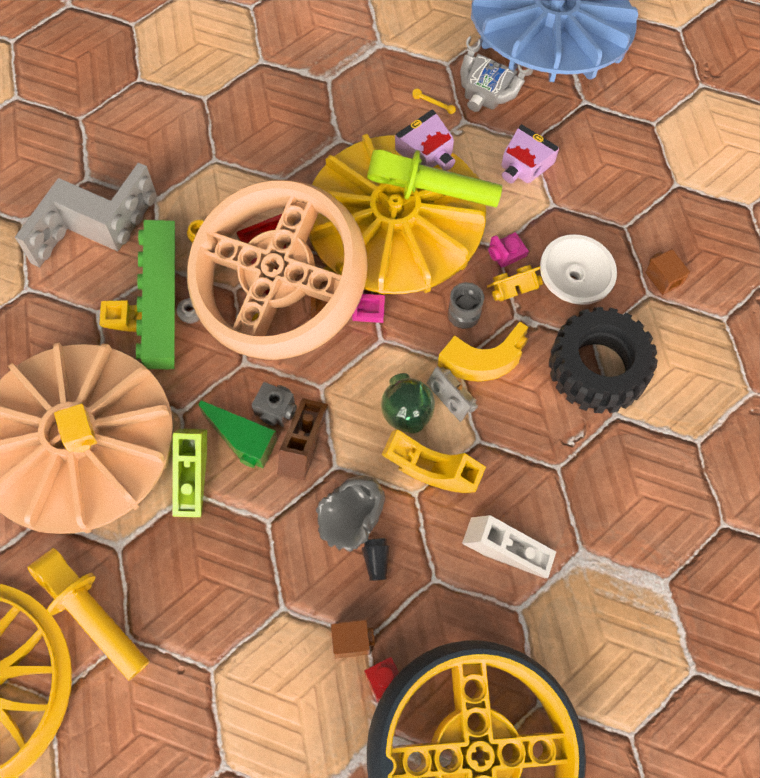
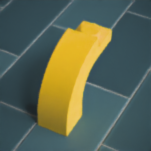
M519 322L503 343L491 349L471 347L454 336L439 354L437 366L440 368L444 367L446 370L449 369L455 377L468 381L479 382L499 378L510 372L519 363L522 355L521 350L528 341V338H526L528 326Z
M398 429L391 432L381 454L399 466L398 470L414 479L440 489L460 493L476 492L486 468L465 453L448 455L433 451L419 444Z

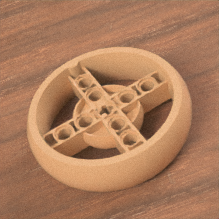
M270 180L256 183L235 192L222 201L208 215L199 228L190 249L187 265V283L190 299L198 318L208 332L221 344L237 353L265 360H279L300 356L332 339L346 325L355 312L367 278L365 243L360 228L351 213L328 192L311 184L293 180ZM285 207L276 230L264 232L253 238L248 244L230 238L243 224L255 216L269 210ZM318 213L327 217L334 224L342 238L345 256L342 276L315 267L312 251L306 241ZM301 218V221L298 224L293 225V223L297 219ZM291 242L289 247L283 249L286 243ZM235 250L234 253H233V255H231L230 257H228L229 253H230L231 251ZM254 258H257V261L254 264L250 265L251 261ZM216 264L237 270L240 284L247 295L233 327L222 317L215 302L213 280ZM304 273L301 280L295 281L299 274ZM328 281L325 288L319 289L322 282ZM270 289L269 294L265 297H262L264 291ZM305 294L328 302L314 318L304 325L287 333L266 336L277 308L290 306L303 298ZM256 313H260L258 319L252 322V317Z

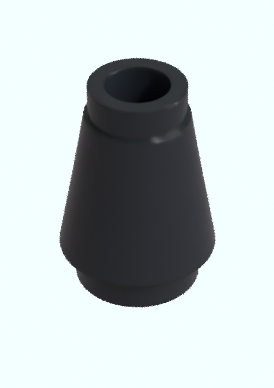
M385 538L368 539L364 543V547H362L369 581L387 580L386 574L390 546L387 545V539Z

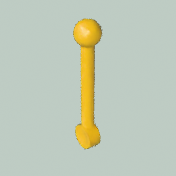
M414 89L412 92L414 99H424L446 109L449 114H454L456 111L454 105H446L422 94L420 89Z

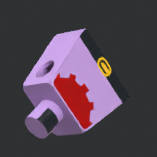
M433 109L395 134V150L402 156L412 159L417 149L420 150L419 160H422L421 165L434 167L438 164L443 170L448 171L455 164V159L451 156L453 152V136Z
M521 124L503 155L501 165L506 169L502 173L503 179L508 183H514L517 178H520L526 183H531L555 163L559 147Z

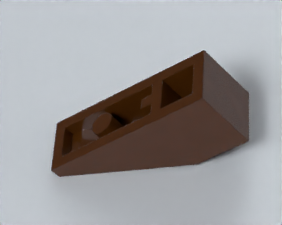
M302 398L279 449L277 474L305 480L314 456L328 404Z

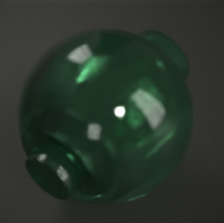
M406 373L393 376L389 380L390 385L384 391L381 399L383 417L390 426L399 431L409 433L420 432L433 417L435 410L433 393L425 383L410 378Z

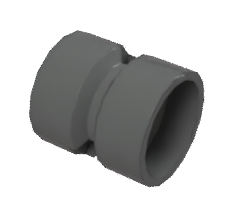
M464 282L456 285L451 291L448 318L454 326L468 329L475 326L480 320L484 294L479 286Z

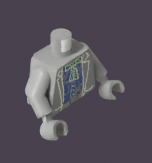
M471 36L468 37L466 40L468 53L464 55L460 70L461 85L465 88L464 96L466 99H469L467 103L468 108L474 112H478L482 106L492 110L499 104L515 99L525 82L524 77L531 75L533 69L522 70L523 66L518 64L520 72L517 75L518 71H511L509 67L485 56L477 54L474 57L475 52L481 47L480 39H478L476 47H470Z

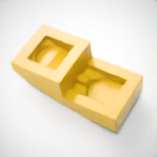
M128 300L101 301L100 327L137 332V320H142V312H137V305H129Z

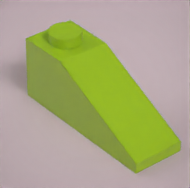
M180 428L173 433V517L202 516L207 461V429Z

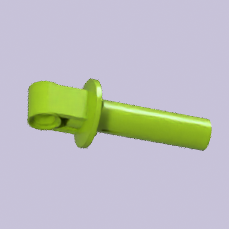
M374 150L372 152L367 178L377 183L404 188V199H409L411 191L414 193L416 188L495 208L499 203L502 193L501 184L421 165L422 160H419L420 150H415L412 159L395 155L385 150Z

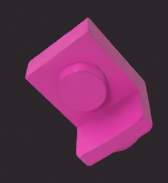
M516 232L502 239H499L497 235L491 237L488 249L492 260L497 261L501 268L527 257L529 252Z

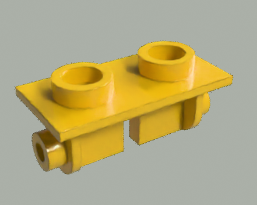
M531 265L516 269L517 274L509 277L508 273L493 277L494 282L487 285V288L494 286L495 291H492L493 299L500 302L517 296L515 288L517 285L521 294L537 290L540 285H543L541 276H536L535 273L540 267L532 269Z

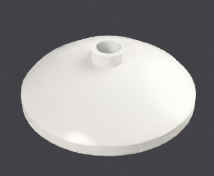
M565 235L555 239L546 247L540 261L541 276L548 289L560 299L573 304L585 305L602 300L610 293L617 278L616 263L611 253L598 241L583 235Z

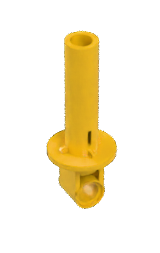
M51 548L27 567L37 583L44 587L54 599L49 605L47 613L53 616L66 609L128 681L149 664L150 661L88 592L96 579L93 573H88L79 578L69 567L63 556L54 548Z

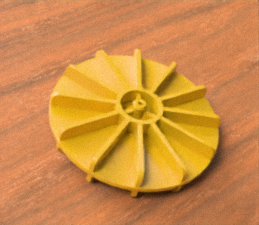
M368 134L362 135L361 142L353 144L335 156L329 155L326 158V165L318 173L312 185L328 192L341 202L358 224L367 253L365 290L378 292L379 295H385V293L406 294L421 290L424 293H428L431 291V287L446 281L460 270L466 268L467 263L476 252L483 237L486 224V205L416 188L414 193L411 191L409 199H404V188L369 180L367 174L374 150H385L395 155H402L395 150V135L370 139ZM452 152L451 156L455 159V164L448 170L449 172L480 179L478 174L473 173L469 166ZM438 164L433 167L443 170ZM318 213L309 234L310 242L321 261L333 273L342 276L345 258L342 238L334 224L327 217Z

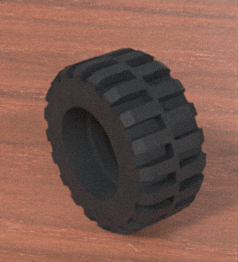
M594 307L592 312L589 309L580 311L578 316H571L566 321V324L562 325L550 352L549 367L552 369L550 372L552 381H558L556 389L560 394L565 393L567 395L566 400L571 404L577 402L582 410L587 411L588 408H593L594 413L603 414L605 409H608L609 413L618 412L621 407L627 408L632 405L634 400L639 399L653 378V372L657 368L658 362L655 358L657 355L656 345L651 344L653 337L649 331L645 332L643 330L644 325L639 320L635 322L631 319L632 315L626 312L624 315L620 314L618 309L609 308L606 311L603 310V307ZM594 344L609 347L622 359L625 373L607 377L592 372L582 362L579 349Z

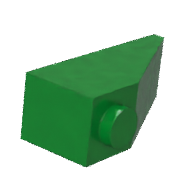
M201 400L199 407L203 416L240 459V462L251 468L255 466L264 468L277 442L276 432Z

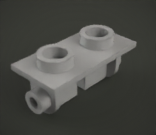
M436 367L426 384L461 422L468 411L472 413L478 408L477 400L465 388L457 389L461 383L449 369L446 370L444 367L440 369Z

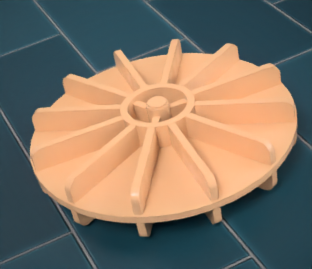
M60 342L54 343L53 349L34 355L17 366L13 363L8 365L11 371L0 380V513L13 522L37 532L70 534L93 532V529L113 522L131 509L136 510L139 508L138 504L155 486L163 470L167 469V461L173 441V418L170 404L160 383L146 366L133 357L112 349L108 344L103 343L101 346L88 344L62 346ZM83 404L89 414L97 443L90 445L91 447L83 452H69L62 443L54 412Z

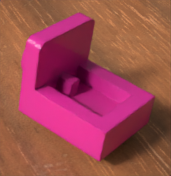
M362 294L360 302L352 315V321L383 323L385 295Z

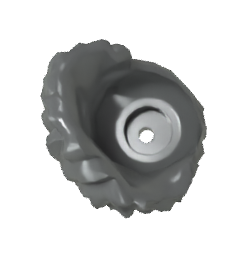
M363 475L348 478L341 486L335 488L332 493H329L327 497L322 498L316 508L319 525L318 532L320 538L327 541L328 546L333 547L335 545L339 551L344 548L346 551L351 552L353 549L357 550L361 544L368 540L369 534H371V531L379 521L386 499L384 491L376 478Z

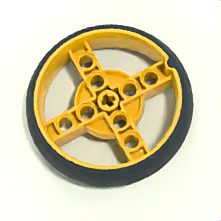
M481 640L452 642L429 650L414 659L398 673L384 691L372 717L368 733V778H421L435 776V778H520L523 768L556 765L554 778H585L586 753L583 732L573 704L564 689L534 659L513 648L494 642ZM486 666L506 671L523 682L541 702L548 715L553 732L519 735L504 715L490 708ZM451 668L455 711L450 713L440 723L434 733L432 742L392 746L398 720L412 695L431 677ZM469 680L476 684V693L471 698L466 695L464 690L465 684ZM472 713H476L480 720L479 726L472 731L468 727L467 722L469 716ZM537 741H540L543 746V752L541 756L535 758L533 746ZM509 743L512 746L513 755L508 761H505L502 757V749ZM476 748L483 753L482 758H478V762L471 758V754L476 752ZM449 749L452 754V761L448 766L442 767L439 762V756L443 750ZM418 752L421 756V764L417 769L410 770L407 759L411 753Z

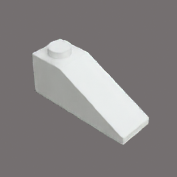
M490 515L472 517L462 544L484 556L542 578L549 577L556 551Z

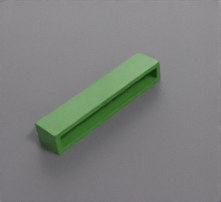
M144 220V230H139L138 232L139 245H143V252H138V267H143V274H138L137 277L138 289H142V297H137V312H142V320H137L136 324L137 336H141V343H136V359H141V363L147 369H175V221Z

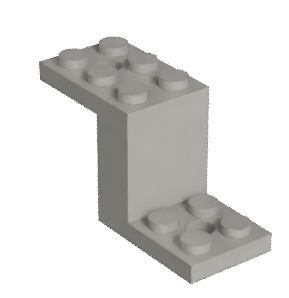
M137 163L111 201L58 178L15 236L31 264L40 268L43 262L50 257L58 241L63 239L67 229L115 251H119L122 245L128 242L135 226L141 223L148 207L152 206L156 200L157 194L147 166Z

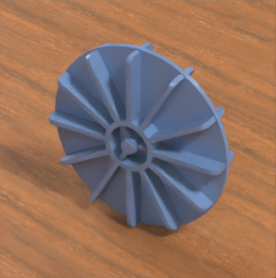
M472 0L471 19L481 36L480 43L483 49L493 48L496 52L509 59V70L515 71L519 64L533 70L549 73V82L555 81L556 74L583 73L590 80L596 77L599 69L613 63H620L634 40L637 27L636 20L638 18V9L633 7L629 0Z

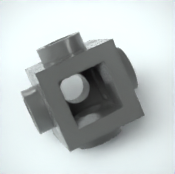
M263 382L252 403L254 415L261 417L260 419L264 423L271 426L277 424L284 427L287 419L291 420L293 418L297 405H295L294 395L288 388L282 385H277L276 387Z

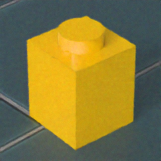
M83 404L54 412L62 443L69 452H83L91 447L90 445L97 443L89 414Z

